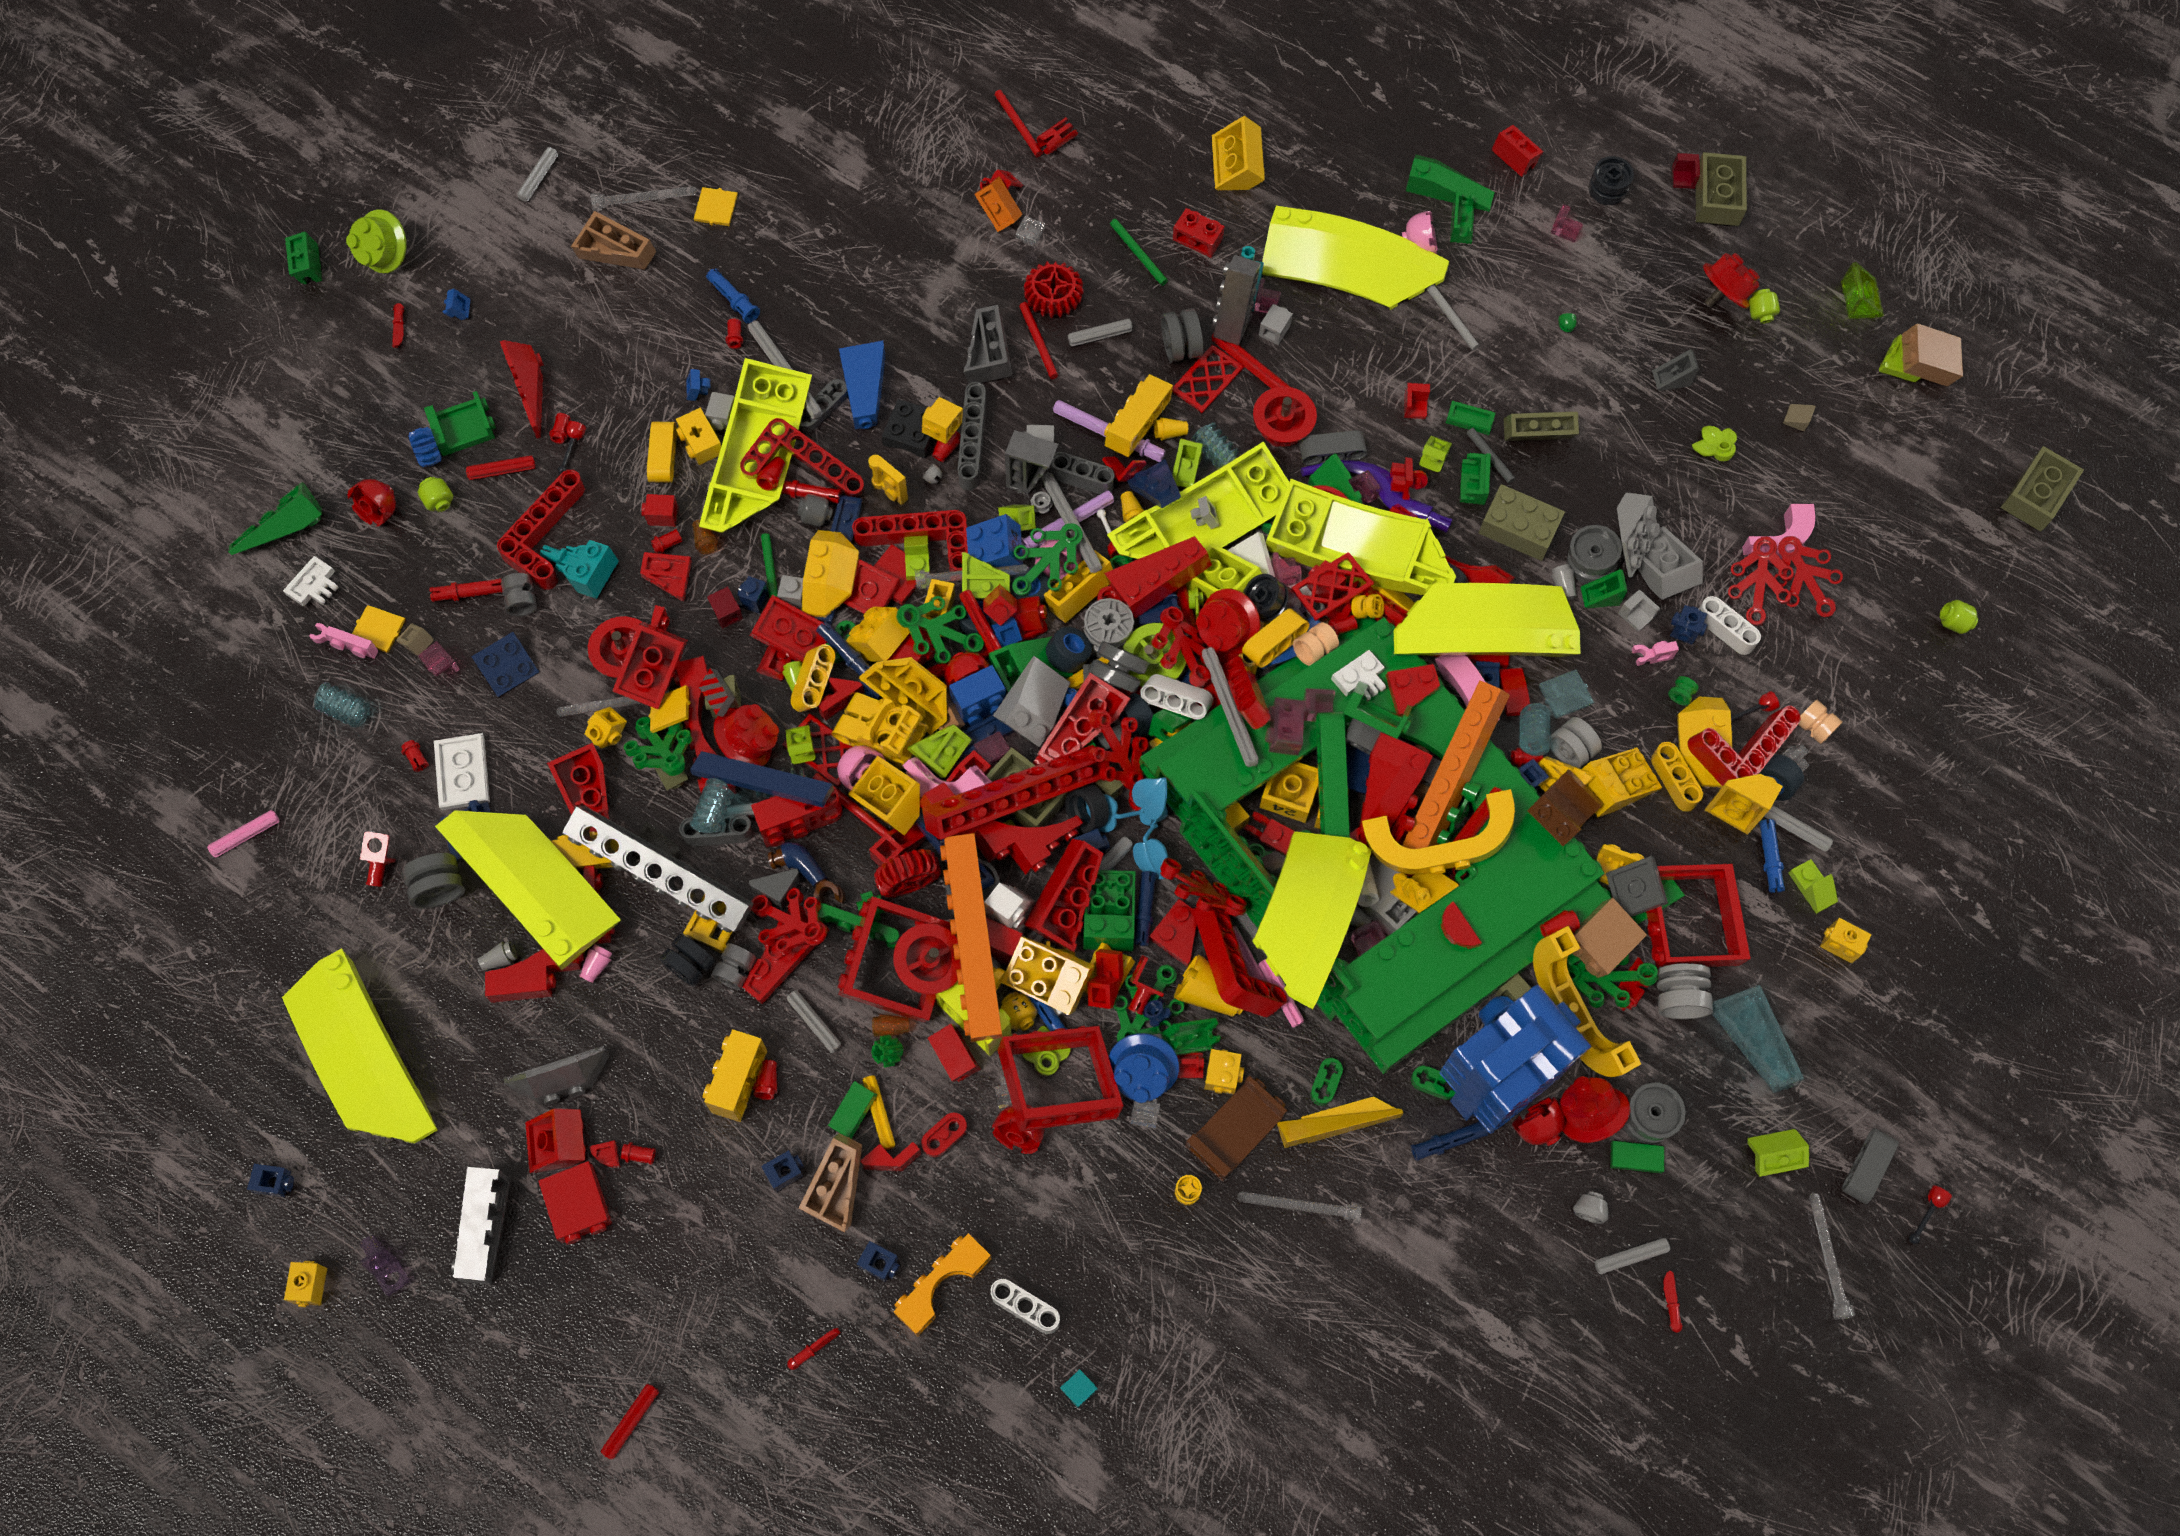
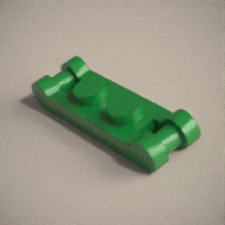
M821 903V908L818 911V919L826 925L831 922L836 924L838 929L845 932L854 931L855 926L860 925L862 918L861 916ZM873 921L867 940L873 941L876 938L886 942L888 948L895 949L900 936L896 929Z

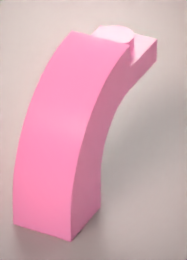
M1791 504L1784 514L1785 533L1779 536H1749L1742 547L1743 555L1752 553L1755 541L1761 537H1770L1776 542V554L1781 560L1782 556L1779 554L1778 545L1784 537L1795 536L1804 545L1811 535L1815 524L1814 504ZM1787 544L1786 550L1792 552L1795 550V547L1792 544ZM1767 545L1761 547V551L1764 553L1770 549Z
M1442 655L1435 660L1443 679L1457 690L1467 707L1479 680L1485 682L1481 674L1466 655Z
M918 757L909 759L903 765L907 770L906 774L920 784L921 798L924 793L943 782L955 795L992 782L977 765L969 768L954 782H947L937 778Z

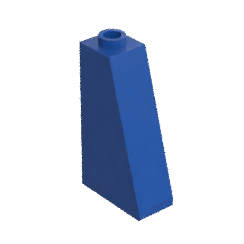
M883 341L839 348L855 429H868L878 424L886 357Z

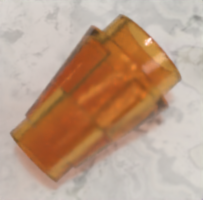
M696 520L692 524L695 549L704 555L711 554L716 550L718 541L711 530L700 528V520Z
M878 1014V1016L872 1017L873 1037H879L880 1039V1036L884 1035L894 1036L909 1032L908 1017Z

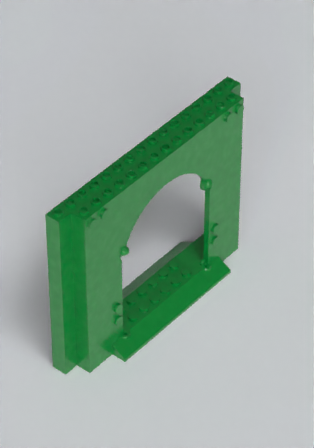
M1369 616L1365 619H1356L1357 629L1340 634L1338 637L1339 646L1327 655L1324 654V657L1310 666L1304 664L1295 656L1257 680L1269 710L1270 719L1261 728L1253 729L1242 716L1258 756V764L1256 766L1247 767L1245 765L1222 705L1217 706L1202 719L1194 721L1140 757V769L1146 778H1166V803L1182 822L1179 832L1216 879L1227 887V891L1246 901L1245 915L1257 930L1278 880L1273 874H1269L1266 871L1261 858L1250 851L1247 841L1242 836H1238L1226 821L1227 813L1225 810L1317 749V713L1343 712L1344 714L1345 708L1353 694L1351 693L1346 697L1331 680L1332 675L1368 650L1385 667L1383 672L1377 676L1386 686V689L1383 691L1378 690L1376 696L1373 697L1371 695V699L1368 701L1396 714L1386 679L1387 672L1425 666L1427 664L1417 655L1394 654V629L1396 627L1384 617L1377 622ZM1438 677L1439 689L1432 695L1424 698L1416 707H1412L1410 714L1414 715L1411 720L1412 722L1406 734L1400 733L1399 737L1425 747L1442 760L1465 710L1459 705L1457 698L1447 691ZM1344 714L1346 732L1353 718ZM1490 739L1469 783L1475 782L1482 785L1481 793L1477 801L1472 803L1475 812L1486 798V794H1489L1493 787H1497L1502 791L1511 789L1515 813L1513 828L1507 842L1493 856L1483 861L1472 863L1469 868L1458 871L1455 875V882L1459 885L1457 888L1353 962L1348 964V962L1336 957L1316 1003L1330 1022L1336 1017L1339 1018L1383 1074L1499 990L1515 975L1522 973L1533 964L1534 949L1537 943L1544 938L1540 931L1541 924H1544L1564 910L1574 911L1581 924L1602 902L1611 899L1609 891L1598 883L1605 873L1600 863L1592 859L1586 852L1584 845L1573 837L1562 846L1527 811L1540 798L1537 795V791L1522 778L1520 771L1510 764L1504 752L1497 748ZM1490 817L1478 831L1477 835L1487 827ZM1469 872L1470 875L1462 881L1460 877ZM1453 901L1482 942L1479 947L1467 949V947H1462L1458 944L1454 945L1444 936L1441 929L1442 915L1445 908Z

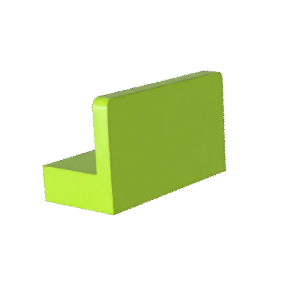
M1795 1129L1747 1139V1144L1755 1153V1171L1760 1177L1809 1167V1145Z

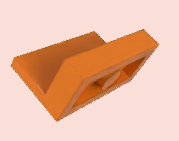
M997 177L992 183L974 194L997 232L1013 224L1022 216V212L1000 177Z

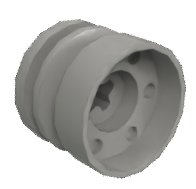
M1112 598L1100 599L1093 603L1086 611L1084 618V634L1092 644V654L1097 658L1102 657L1097 652L1102 641L1123 649L1127 638L1134 628L1133 613L1129 607L1120 600Z
M1673 964L1659 968L1657 988L1664 993L1658 996V1013L1663 1017L1672 1019H1695L1711 1015L1713 1013L1712 995L1705 991L1711 987L1709 967L1698 964Z

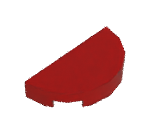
M1454 901L1450 903L1442 915L1441 929L1444 936L1454 945L1458 944L1462 947H1467V949L1479 947L1482 942Z

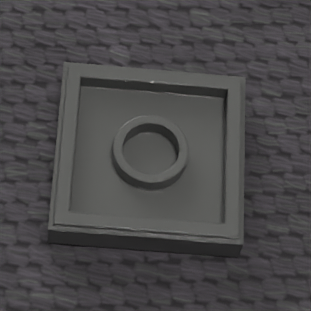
M1650 856L1606 873L1613 898L1630 917L1668 904L1654 857Z

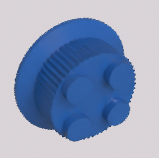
M1145 1033L1126 1036L1114 1045L1109 1054L1114 1079L1119 1091L1138 1103L1158 1098L1173 1086L1178 1077L1179 1061L1177 1054L1170 1044L1158 1036Z

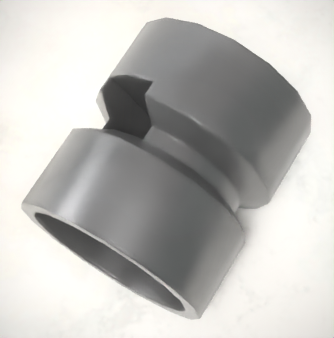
M514 573L505 576L501 580V586L505 596L506 613L517 617L526 616L536 611L537 604L533 593L532 577L525 573Z
M729 943L721 955L723 961L717 963L711 976L730 988L740 990L747 978L745 972L752 969L757 958L744 948Z

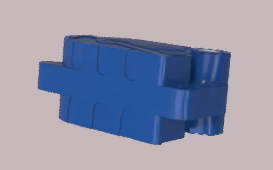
M1539 985L1532 987L1506 1009V1012L1499 1016L1496 1021L1484 1026L1470 1037L1466 1043L1458 1046L1451 1053L1440 1071L1441 1076L1456 1092L1450 1102L1466 1121L1475 1115L1490 1134L1531 1104L1537 1096L1554 1084L1576 1060L1592 1047L1576 1029L1581 1021L1564 1001L1556 1005Z

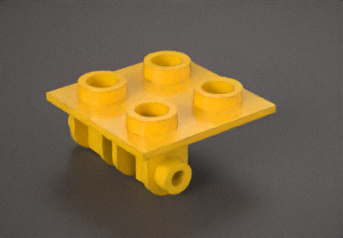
M1429 872L1415 874L1411 878H1407V875L1404 873H1396L1393 876L1395 889L1390 891V893L1420 913L1459 885L1444 874L1431 875Z

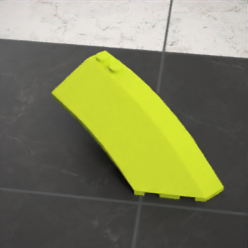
M1276 206L1269 226L1262 261L1264 262L1262 275L1331 287L1372 300L1389 307L1391 310L1398 306L1397 303L1407 298L1410 300L1425 292V288L1434 283L1438 285L1443 282L1449 261L1419 247L1416 243L1404 237L1363 222L1322 212Z
M747 358L744 359L729 422L699 524L700 528L723 533L779 500L792 457L791 453L781 447L774 456L783 459L786 465L778 486L771 491L762 489L756 482L757 478H746L741 471L740 462L771 420L781 418L799 430L812 375ZM777 425L773 428L772 432L780 436L785 432V428ZM796 439L791 443L792 448H794ZM764 443L759 447V452L762 454H767L771 451L769 444ZM748 462L745 470L747 472H754L758 465L755 462Z
M1262 442L1222 468L1181 491V498L1164 508L1156 505L1145 510L1108 533L1107 536L1119 555L1136 559L1194 536L1205 549L1211 543L1223 548L1276 516L1289 481L1265 443ZM1207 496L1216 508L1219 526L1210 529L1207 523L1197 526L1196 519L1192 520L1190 511L1194 508H1199L1198 499Z
M1290 479L1266 540L1269 552L1312 568L1316 564L1320 566L1325 560L1331 563L1349 552L1374 582L1373 586L1425 595V590L1430 584L1454 583L1456 578L1453 569L1450 568L1445 558L1446 555L1438 539L1435 538L1428 519L1402 515L1357 503ZM1346 560L1339 564L1338 568L1351 571L1352 565ZM1354 577L1353 579L1354 581L1358 580L1361 583H1365L1362 578Z
M1504 583L1430 584L1425 590V595L1421 600L1416 601L1408 611V616L1394 629V654L1564 657L1581 654L1580 630L1562 586Z
M455 810L435 826L561 970L621 921L527 815Z
M1294 831L1275 889L1252 941L1257 949H1262L1267 955L1265 961L1276 977L1281 976L1285 982L1284 990L1288 996L1313 1009L1351 922L1364 883L1372 849L1368 848L1364 843L1357 842L1348 837Z
M342 948L319 960L282 999L302 1044L346 1128L357 1132L358 1130L369 1132L372 1135L390 1139L391 1137L402 1139L413 1144L438 1131L420 1091L407 1071L371 1001L354 962Z

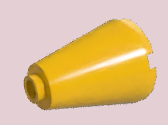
M1201 955L1195 956L1183 974L1182 983H1178L1174 998L1178 1001L1233 1017L1236 1013L1240 1015L1243 1011L1242 1009L1230 1006L1221 999L1209 962Z

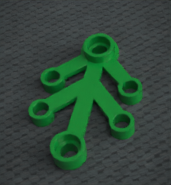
M1074 523L1064 525L1060 531H1043L1040 528H1035L1031 531L1030 537L1036 544H1040L1044 540H1057L1058 542L1053 547L1026 548L1024 545L1015 547L1014 555L1020 561L1027 558H1041L1024 577H1017L1013 581L1012 587L1018 596H1028L1032 591L1031 583L1049 565L1050 578L1047 585L1052 592L1061 590L1060 553L1065 548H1067V561L1064 563L1065 572L1069 575H1074L1078 572L1076 546L1082 541L1083 532ZM1069 531L1075 532V536L1073 538L1067 537V533ZM1040 532L1042 536L1040 539H1034V534ZM1020 549L1025 550V554L1023 556L1017 555V552ZM1069 564H1075L1073 571L1067 570ZM1058 581L1059 585L1056 588H1052L1051 583ZM1025 582L1026 586L1023 589H1019L1018 584Z
M941 596L932 597L929 602L918 607L912 604L901 606L897 611L896 618L902 627L909 629L914 641L913 650L917 655H923L929 651V644L923 640L918 626L927 630L936 651L935 661L939 664L947 663L951 658L950 652L945 649L940 635L962 644L964 649L970 653L978 652L983 648L984 641L981 635L977 633L965 635L943 626V624L952 620H960L966 616V609L962 605L954 606L949 612L931 620L922 617V615L932 610L939 611L943 609L945 601ZM935 599L940 602L939 608L934 606ZM957 608L961 611L960 617L955 614ZM906 612H908L911 615V619L909 621L906 620L904 617V614ZM970 639L975 643L973 648L968 644ZM919 643L924 645L923 652L918 649ZM941 652L946 656L944 661L939 657Z
M642 717L638 719L635 729L639 737L642 739L648 738L653 746H639L637 741L634 740L624 744L623 748L626 755L634 756L632 760L637 769L645 767L662 768V771L669 776H676L682 773L685 769L683 754L688 744L693 740L690 731L682 730V722L668 727L669 730L662 741L656 732L652 733L650 731V718ZM677 738L678 744L673 753H671L670 748ZM647 755L661 756L663 759H648Z
M1467 782L1461 793L1465 797L1464 802H1462L1459 809L1455 807L1450 809L1446 819L1451 822L1450 830L1448 832L1443 829L1437 839L1438 844L1453 842L1462 829L1460 826L1471 808V805H1468V803H1475L1477 801L1482 785L1475 782Z
M1629 954L1618 965L1628 964L1630 960ZM1583 961L1576 966L1572 965L1568 968L1570 977H1574L1572 981L1576 989L1589 998V1004L1594 1008H1600L1604 1005V995L1600 991H1594L1585 982H1595L1614 997L1615 1004L1618 1007L1624 1008L1630 1004V995L1627 991L1619 989L1612 982L1639 981L1645 986H1651L1658 980L1657 967L1651 963L1641 964L1637 971H1611L1608 975L1600 978L1586 972L1587 969ZM1596 997L1600 998L1599 1001H1594L1592 999ZM1620 997H1625V998H1626V1000H1623V1001L1618 1000V999H1619Z
M1170 965L1161 966L1157 971V982L1153 988L1163 992L1165 987L1173 985L1176 981V970ZM1164 971H1169L1171 973V977L1165 978L1163 977L1162 973ZM1129 975L1125 980V987L1129 990L1131 999H1133L1138 988L1128 984L1132 975ZM1157 994L1151 995L1148 1003L1158 1000L1160 996ZM1121 995L1116 997L1113 1009L1117 1011L1121 1029L1117 1034V1042L1123 1039L1126 1034H1161L1162 1032L1159 1030L1161 1025H1166L1168 1028L1171 1026L1168 1021L1164 1020L1157 1027L1140 1030L1143 1024L1149 1021V1018H1145L1144 1015L1135 1012L1136 1017L1131 1024L1126 1011L1128 1006L1127 999ZM1177 999L1172 1000L1169 1005H1165L1166 1008L1171 1010V1015L1179 1016L1183 1013L1184 1004ZM1118 1000H1121L1125 1003L1124 1007L1119 1008L1116 1006L1115 1003ZM1178 1004L1181 1009L1174 1011L1172 1005Z

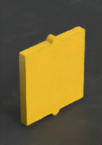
M702 187L694 221L710 223L711 226L714 224L730 226L738 193L725 191L721 188L711 189Z
M367 605L361 618L356 620L357 625L352 634L372 641L378 650L389 653L395 639L399 637V632L406 619Z
M686 685L666 693L659 709L651 707V713L648 717L650 718V731L652 733L689 719V705L691 702L689 701V688Z

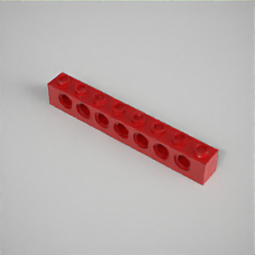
M1091 745L922 807L926 831L941 840L1101 779L1099 775L1101 768L1104 766L1110 767L1109 761L1095 762L1090 760L1089 751L1092 747H1095Z

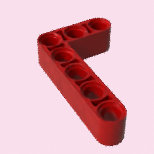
M775 418L769 422L740 462L743 475L746 478L755 479L757 478V473L773 459L782 447L835 487L841 489L846 495L858 497L864 490V482L860 475L781 418ZM777 425L785 428V432L780 436L772 432L773 428ZM800 439L804 442V445L801 449H794L791 447L792 441ZM764 443L769 444L771 451L767 454L760 453V445ZM813 453H820L823 459L819 463H813L810 461V456ZM748 462H755L758 465L756 471L747 472L745 470L746 464ZM831 467H839L842 471L838 477L830 476L828 471ZM851 480L858 481L860 483L859 489L856 491L849 490L847 488L848 482Z
M566 470L561 473L497 542V549L504 562L519 573L530 575L533 583L544 590L553 589L558 583V576L552 564L534 552L532 548L583 495L585 488L579 473L575 470ZM531 561L529 564L524 565L525 562ZM546 573H549L548 576H546V577H541L542 575H544V574H546Z
M947 510L861 517L854 521L852 525L854 539L860 546L902 544L905 537L928 536V541L947 540L950 575L956 580H962V567L957 568L955 565L962 564V552L968 553L967 524L963 512ZM953 523H960L959 526H952ZM930 525H937L936 528H929ZM909 526L914 527L912 530H906L905 528ZM886 528H890V529H891V530L888 531V532H883V531H882L883 529H886ZM862 530H867V531H868L867 533H864V534L859 533V532L862 531ZM956 543H961V544H963V545L960 546V547H955V546H953V545L956 544Z
M1240 656L1234 657L1221 667L1238 711L1253 729L1261 728L1270 719L1269 710L1254 673ZM1211 678L1204 686L1198 687L1210 692L1213 696V704L1208 712L1221 704Z
M1786 706L1774 712L1765 720L1738 754L1712 728H1706L1690 737L1688 749L1723 786L1728 780L1759 774L1797 727L1801 720L1800 713L1793 706Z
M1196 906L1193 910L1221 999L1230 1006L1266 1018L1270 1017L1287 1003L1288 1000L1285 992L1277 985L1248 975L1230 916L1225 909L1211 907L1210 911L1206 912Z

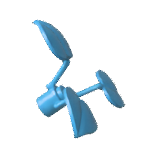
M1166 778L1141 779L1134 784L1132 797L1134 803L1141 808L1138 811L1117 814V802L1111 796L1103 794L1108 804L1109 818L1106 825L1098 830L1110 832L1116 828V819L1140 815L1141 822L1150 826V828L1143 836V842H1138L1134 845V860L1141 871H1150L1149 876L1154 872L1157 874L1156 879H1165L1160 874V866L1163 860L1168 858L1167 850L1159 840H1148L1153 830L1158 828L1157 823L1164 820L1168 814L1166 808ZM1085 802V804H1086V805H1085L1086 812H1087L1088 815L1090 816L1089 807H1088L1087 803Z

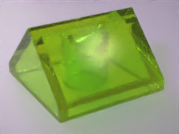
M1857 262L1852 263L1841 281L1849 319L1880 318L1884 316L1876 278Z

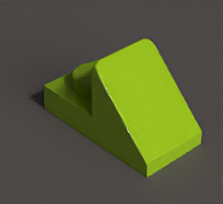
M1430 436L1424 446L1419 465L1435 472H1440L1452 443Z
M1180 439L1172 474L1177 486L1188 488L1195 483L1198 465L1201 460L1202 443Z
M928 536L905 537L904 550L907 581L930 579Z
M809 725L785 730L788 753L792 763L798 764L815 760L816 756Z
M1812 859L1797 866L1788 873L1816 914L1838 902L1832 874L1823 877Z

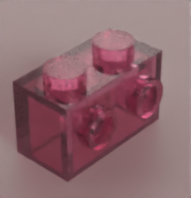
M1275 697L1273 705L1268 706L1270 728L1267 727L1265 742L1269 743V752L1298 756L1303 745L1305 701Z

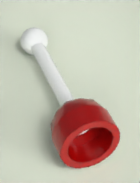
M1098 510L1097 516L1101 518L1107 534L1112 532L1105 517V510ZM1110 542L1107 550L1110 558L1119 555L1112 542Z

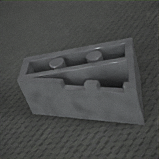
M994 305L976 309L971 333L972 340L968 348L967 364L964 367V374L968 384L1013 376L1004 322L999 306Z
M1014 430L1005 452L1006 487L1028 494L1037 483V480L1043 476L1044 471L1049 468L1058 444L1035 437L1028 432Z

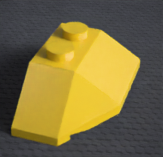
M818 530L810 541L802 590V611L810 616L826 618L831 614V611L852 595L859 551L841 532Z
M912 657L876 662L860 675L859 679L883 698L893 700L897 707L902 708L904 704L921 714L923 720L920 722L928 726L927 732L930 735L947 722V685Z
M1698 697L1677 715L1679 751L1701 786L1722 788L1723 786L1690 752L1688 740L1704 729L1712 728L1732 747L1731 711L1723 698Z

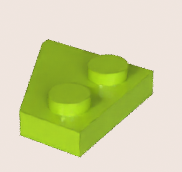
M1900 334L1894 338L1879 367V372L1916 382L1920 377L1903 372L1902 335Z
M962 552V592L969 589L975 599H984L1000 584L1010 593L1009 574L970 556L966 552Z
M949 725L914 743L907 750L918 757L938 776L945 778L972 739L955 725Z

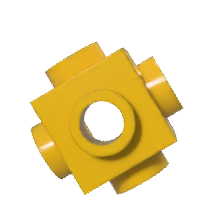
M607 707L594 712L588 720V727L584 734L601 749L615 745L622 738L621 733L627 720L613 708Z

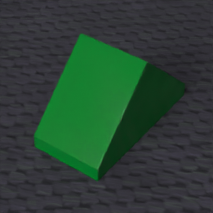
M1617 570L1581 586L1585 608L1620 606L1627 593L1623 570Z

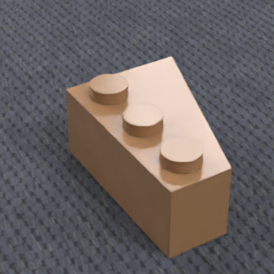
M596 211L593 212L571 246L579 259L644 270L656 253L649 239Z
M838 1133L832 1139L799 1209L843 1232H846L851 1227L862 1144L841 1133Z

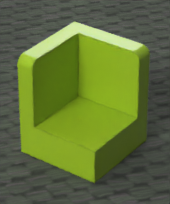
M1034 505L998 507L999 516L1004 514L1010 516L1020 525L1021 531L1036 528Z

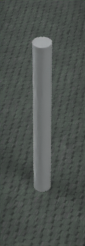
M1435 285L1427 287L1426 290L1472 351L1476 350L1480 345Z

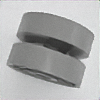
M1572 717L1548 738L1550 748L1561 762L1577 768H1581L1589 759H1592L1602 750V744L1597 733L1588 723L1578 717Z

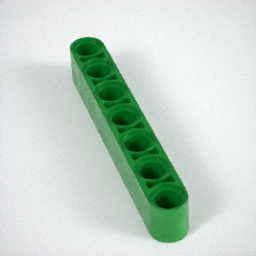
M1320 712L1316 715L1320 832L1322 835L1350 838L1343 712Z

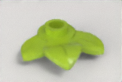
M1705 426L1702 428L1703 440L1692 444V448L1703 456H1714L1719 461H1728L1735 454L1736 447L1734 444L1737 441V436L1730 428L1721 431L1715 426Z
M1194 587V590H1188L1189 609H1195V619H1197L1200 613L1199 606H1203V592H1198V587Z
M1041 1026L1038 1029L1041 1032H1049L1045 1026ZM1071 1048L1025 1053L1022 1055L1027 1061L1034 1064L1038 1073L1049 1076L1058 1070L1060 1062L1069 1056ZM1049 1060L1051 1066L1044 1067L1042 1061Z

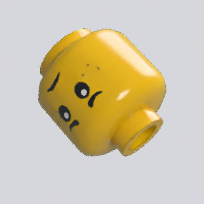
M1013 992L1002 1000L1001 1009L1011 1018L1009 1021L1011 1029H1021L1024 1031L1034 1025L1037 1009L1028 995Z

